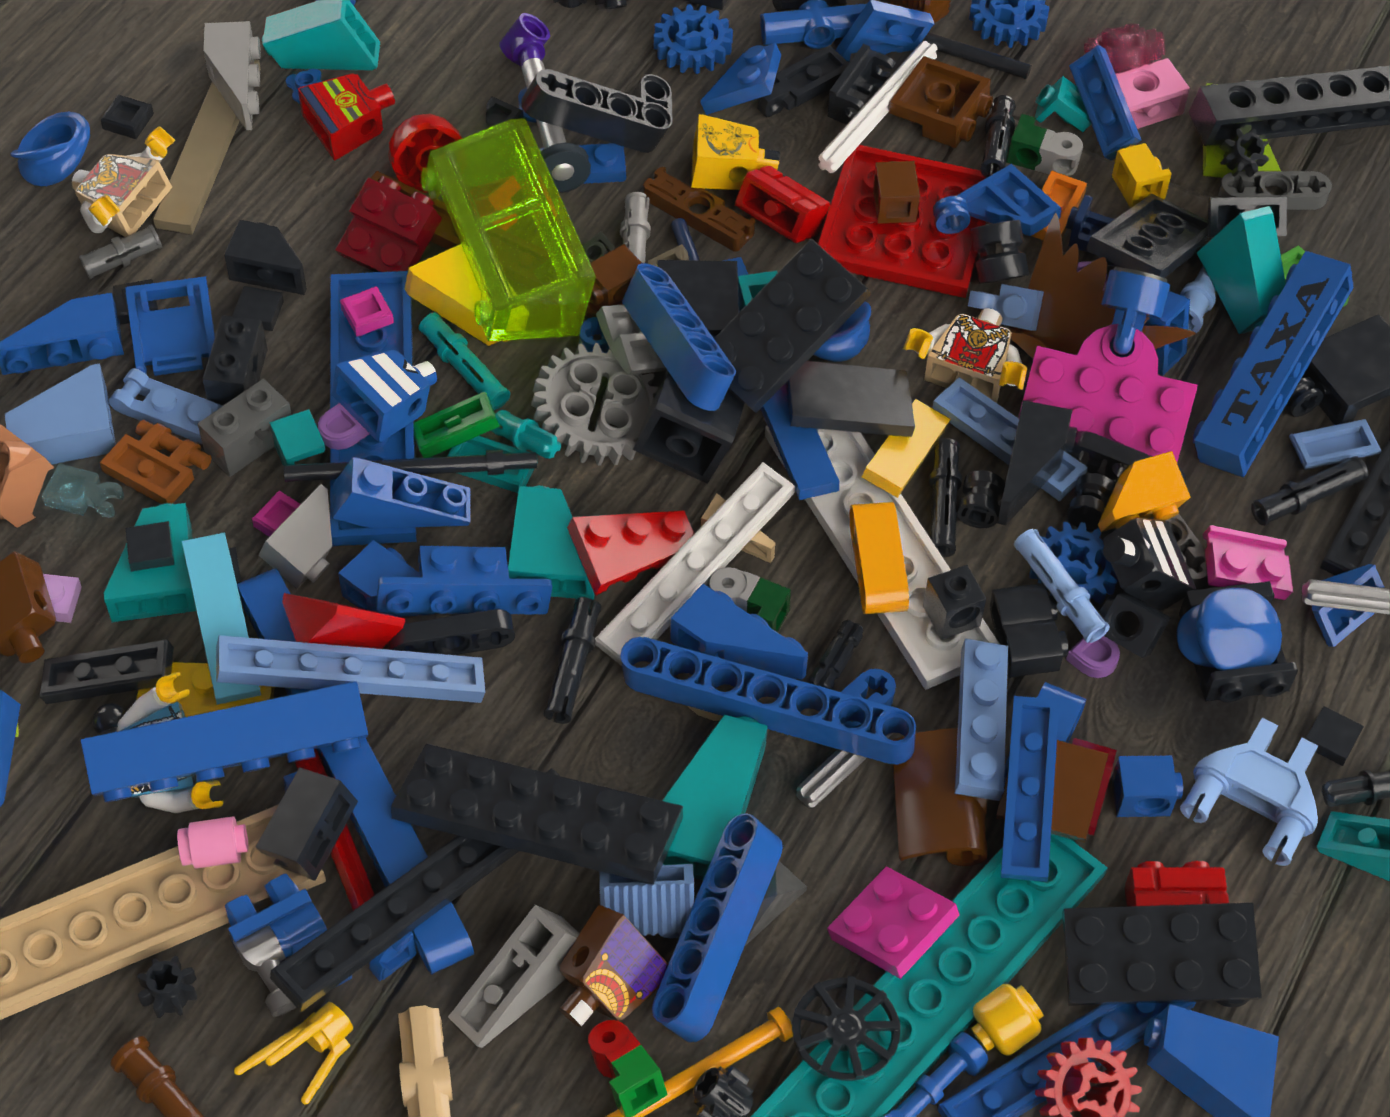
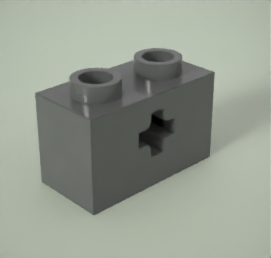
M263 378L197 423L204 452L211 455L212 460L229 477L233 476L275 446L270 422L292 415L289 402Z

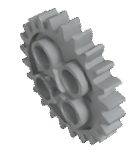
M598 343L594 344L592 352H587L583 344H578L575 355L568 348H564L560 358L554 355L551 356L548 366H542L539 376L536 378L532 390L534 396L531 401V406L537 408L534 421H544L541 429L554 433L557 441L567 445L565 456L568 457L575 450L580 452V461L582 463L587 460L589 455L595 457L598 466H601L605 456H609L614 465H618L622 454L628 460H633L636 453L633 447L658 389L656 386H651L655 376L654 374L642 375L641 373L628 375L616 360L611 349L608 350L607 354L602 353ZM605 376L608 382L600 405V413L596 421L595 430L591 432L588 430V425L596 402V394L601 383V377ZM609 424L615 425V426H617L618 428H614V427L610 426Z

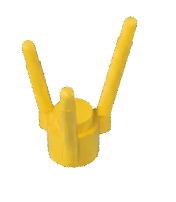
M327 1002L301 1024L236 1066L234 1073L241 1075L264 1060L268 1066H272L305 1041L320 1053L327 1048L330 1050L329 1054L301 1097L302 1104L307 1105L324 1082L337 1059L350 1047L345 1037L353 1030V1025L338 1006L332 1002Z

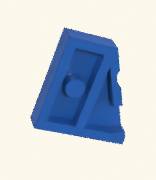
M869 0L835 51L846 61H850L851 54L857 53L863 44L870 46L871 50L884 55L890 52L912 51L923 41L935 23L930 13Z
M776 43L764 47L762 45L753 46L736 60L702 98L700 103L706 115L772 93L781 59V53Z
M1012 164L957 195L966 200L971 217L992 224L1020 220L1022 234L1028 236L1047 227L1055 213H1057L1059 219L1061 217V207Z

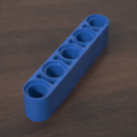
M647 263L638 264L622 299L623 305L685 397L701 409L708 411L719 409L736 374L734 366L670 276L654 265Z
M748 813L737 815L725 827L653 1002L652 1013L656 1021L687 1042H697L703 1039L712 1028L781 857L783 846L780 838L757 818Z

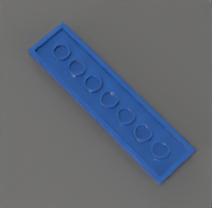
M408 271L331 274L330 409L339 403L331 395L336 364L388 350H395L413 366L412 297L404 290ZM377 286L393 314L394 323L357 337L341 309L340 300ZM414 421L380 443L369 434L347 449L336 450L330 448V463L350 462L352 457L367 461L415 458ZM336 479L330 480L332 546L370 544L373 540L379 544L417 542L416 527L368 528L332 519L333 483Z

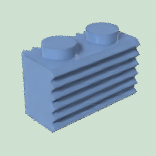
M693 864L662 865L654 885L600 871V905L624 914L643 936L647 934L654 936L658 933L664 938L680 937L694 904Z

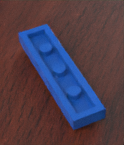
M1014 696L1001 878L1048 881L1060 699Z

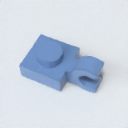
M1001 284L1000 295L970 291L968 306L980 309L989 308L997 311L1002 316L1003 321L1001 325L1036 331L1044 291Z

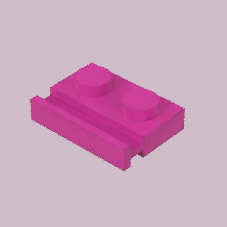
M1210 525L1203 533V539L1207 540L1205 559L1209 586L1226 587L1270 581L1275 595L1274 598L1286 600L1293 592L1289 556H1286L1284 553V548L1287 546L1286 540Z

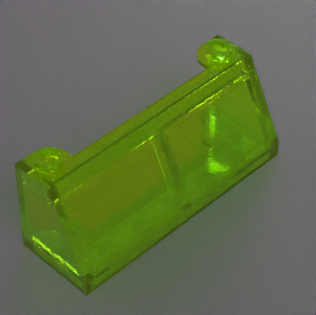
M510 119L430 151L427 168H423L421 173L422 187L424 191H428L432 199H438L440 194L442 195L481 291V299L476 301L474 313L475 320L478 325H482L487 340L501 341L579 336L596 275L526 119Z

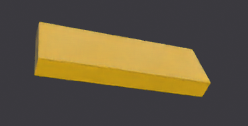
M917 399L912 403L915 422L912 437L889 435L866 466L862 478L897 498L951 420Z

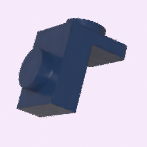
M1085 195L1080 208L1072 207L1066 229L1072 230L1068 246L1072 247L1074 244H1077L1079 250L1089 252L1086 248L1090 237L1115 219L1091 212L1090 208L1093 197Z

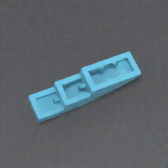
M225 533L182 541L217 705L260 696L259 685L216 682V645L219 635L249 638Z

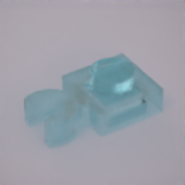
M59 463L41 496L45 506L82 516L89 506L95 508L99 515L110 518L114 517L115 510L113 504L105 502V500L108 498L123 500L124 493L122 487L115 482L101 483L98 473Z

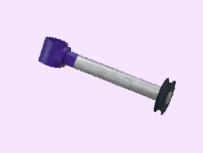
M523 13L500 41V48L508 59L521 66L528 89L536 74L540 70L545 69L542 61L545 56L544 44L550 38V32L546 25L537 17ZM536 120L544 150L536 156L533 162V173L535 174L537 184L547 192L553 193L569 192L580 187L591 173V164L585 149L577 144L567 143L561 127Z

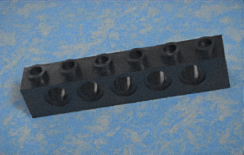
M1376 66L1355 70L1347 69L1337 72L1311 73L1300 76L1200 86L1189 110V115L1204 146L1222 144L1226 139H1230V135L1238 128L1242 131L1243 135L1255 129L1256 135L1263 140L1390 125V66Z

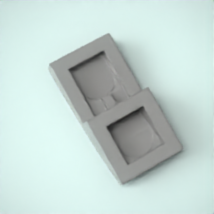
M624 305L602 306L596 316L603 335L616 360L628 375L660 372L666 369Z

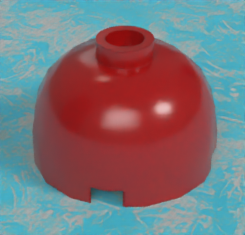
M419 114L405 119L395 129L389 142L388 156L396 177L400 182L423 193H430L426 187L441 183L442 189L449 187L461 176L467 163L465 143L459 131L445 118L433 114Z

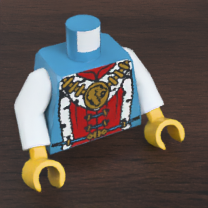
M180 672L161 677L157 681L156 687L139 697L119 720L117 730L123 731L186 717L183 707L179 702L171 704V702L190 695L189 689L176 692L173 687L174 679L181 676ZM196 775L178 778L179 787L151 792L150 785L131 789L132 797H139L146 807L171 813L219 808L223 805V801L213 802L209 796L210 789L213 786L220 785V782L217 780L197 782Z

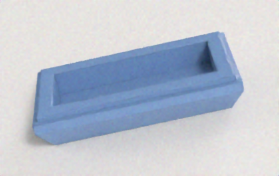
M1366 419L1290 434L1289 436L1305 470L1345 462L1354 456L1365 458L1381 453V449Z

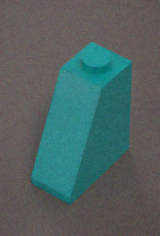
M318 0L266 17L262 44L266 53L272 56L281 68L374 70L378 67L380 41L350 0Z
M1270 206L1240 213L1197 252L1239 334L1253 331L1257 326L1263 324L1272 298L1275 295H1280L1286 285L1274 215Z
M541 485L534 487L519 486L508 565L509 578L550 579L552 581L551 597L576 599L586 597L594 600L595 594L567 529L572 519V514L561 489Z
M166 503L157 507L142 509L135 526L169 521L175 565L131 572L126 543L104 591V600L112 622L196 611L182 541L193 539L192 525L186 503Z

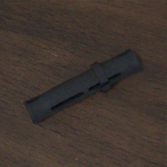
M1000 95L994 99L991 114L985 123L987 139L980 169L986 178L1005 168L1009 139L1015 131L1016 125L1013 115L1016 104L1011 97L1006 95Z
M949 438L939 439L935 442L933 449L934 470L929 474V485L933 489L931 540L944 558L954 555L956 551L957 490L962 486V475L958 471L960 444L956 440Z
M1354 456L1343 463L1321 471L1298 483L1293 481L1287 482L1280 487L1279 491L1253 501L1254 503L1251 504L1252 514L1260 525L1265 526L1269 522L1289 513L1292 515L1302 513L1306 510L1307 505L1333 495L1358 482L1365 481L1368 478L1367 466L1361 458Z
M580 597L574 601V609L569 627L561 636L560 642L563 649L547 707L544 710V716L548 720H551L553 713L556 712L555 723L567 724L572 720V712L587 656L595 647L596 640L593 634L598 615L601 612V605L595 601L592 609H589L592 601L591 598Z

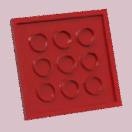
M859 145L844 161L818 245L850 273L966 298L978 252L973 250L970 229L986 225L987 222L970 216V224L963 231L955 234L942 233L936 227L933 206L942 198L957 196L986 179V177L983 176L980 170ZM876 162H915L920 193L916 222L878 224L873 194Z

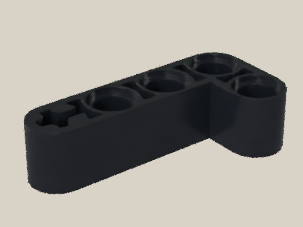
M544 69L536 74L521 101L525 113L536 120L645 153L652 152L672 125L671 87L663 78L653 74L645 75L630 95L554 70Z

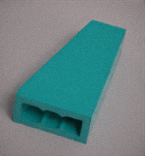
M724 715L662 800L683 806V820L663 865L693 864V878L704 880L725 827L734 817L746 813L766 748L767 725L760 724L746 716L736 718Z

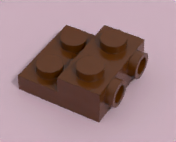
M923 56L889 102V113L923 125V137L956 148L961 140L967 142L971 140L976 129V119L978 116L984 118L988 116L993 104V96H990L991 79Z

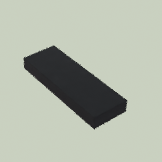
M167 639L44 659L40 698L46 704L156 687V683L161 677L171 674L174 647Z

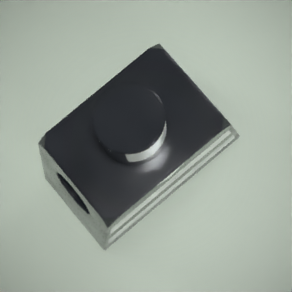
M1135 518L1104 538V557L1107 561L1111 562L1120 587L1124 592L1163 611L1183 599L1187 591L1197 590L1168 521Z

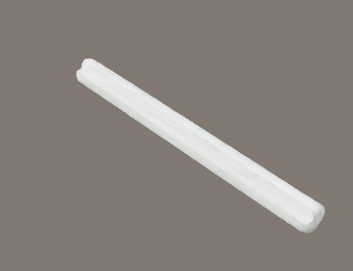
M921 42L819 155L820 163L818 166L821 170L826 169L829 173H834L889 112V102L922 57L937 58V46L934 43Z

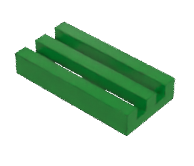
M485 391L414 422V436L423 458H430L498 428L500 425Z

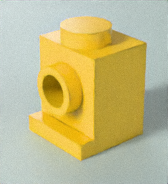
M1146 143L1130 145L1117 151L1112 177L1130 208L1151 193L1162 199L1166 198L1172 173L1169 168L1162 170L1159 159L1152 155Z

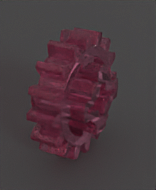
M1126 24L1121 27L1106 28L1101 33H1098L1097 37L1088 38V42L1084 43L1085 54L1097 45L1105 48L1115 73L1139 68L1144 64H1153L1152 60H1160L1162 55L1166 54L1163 32H1156L1154 28L1145 31L1144 27L1139 28V24Z

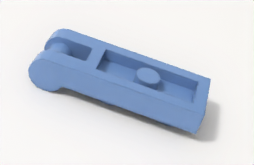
M135 368L130 369L124 377L123 382L125 385L122 389H116L109 399L110 406L121 414L139 421L146 420L152 424L160 423L170 428L171 433L202 444L197 423L223 406L151 379L143 371ZM138 394L146 396L143 402L135 399Z

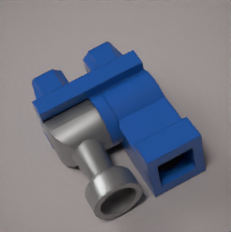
M282 874L264 885L273 905L258 913L248 895H242L225 904L230 924L228 930L231 941L244 965L252 971H257L271 992L267 996L265 1003L273 1017L283 1015L295 1009L296 1006L270 979L271 970L279 965L280 961L290 957L327 930L306 889L299 891L296 884L287 874ZM352 975L343 982H341L339 985L352 979Z

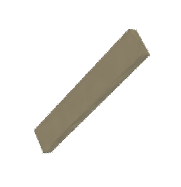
M254 60V64H258V65H259V71H260L261 68H260V62H259V60ZM213 82L209 87L169 181L172 188L161 201L153 219L157 229L193 235L240 120Z

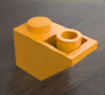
M1170 451L1136 461L1119 476L1098 523L1101 532L1114 528L1118 529L1135 518L1148 519L1154 517V519L1167 520L1179 514L1178 508L1191 497L1173 452Z

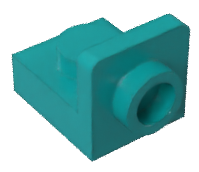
M1064 76L1053 86L1046 85L1038 94L1035 101L1038 104L1035 114L1038 122L1042 123L1050 114L1056 112L1064 122L1072 124L1082 132L1091 125L1077 86Z

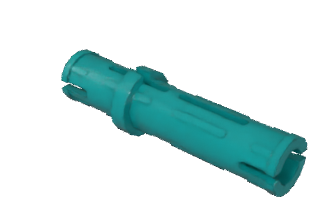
M431 313L424 317L419 324V331L437 348L439 358L445 363H450L478 394L486 391L493 410L505 405L510 398V391L499 382L486 365L467 347L468 342L466 338L460 333H455L438 313ZM445 340L458 351V355L446 344ZM470 367H472L480 375V377L484 380L483 383L470 370Z

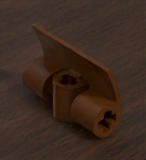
M958 728L916 733L915 748L911 758L905 763L893 764L898 852L901 861L926 854L946 852L947 860L951 864L973 866L984 862L988 857L984 818L987 813V799L955 794ZM902 736L899 738L893 739V741H899L904 739L905 737Z

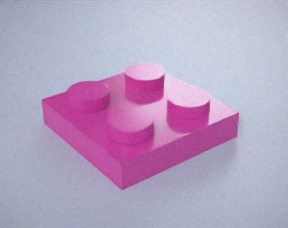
M886 866L827 929L831 940L901 979L959 917L956 903Z

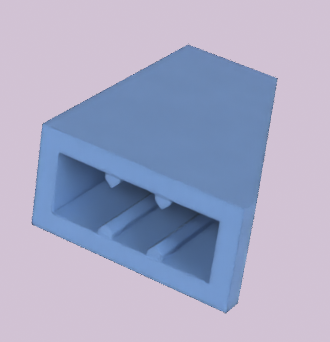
M100 363L90 365L5 413L6 429L44 456L50 464L108 454L116 445L108 391Z

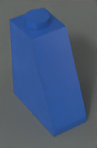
M1169 1004L1156 1018L1152 1017L1149 1020L1144 1034V1045L1149 1046L1148 1066L1213 1117H1270L1279 1036Z

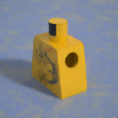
M699 114L692 146L691 188L740 190L748 172L756 169L759 170L768 165L778 170L780 152L759 148V133L755 127Z

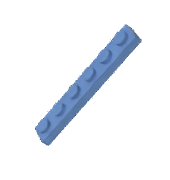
M220 635L216 645V682L317 690L357 681L359 693L476 703H481L485 695L481 657Z

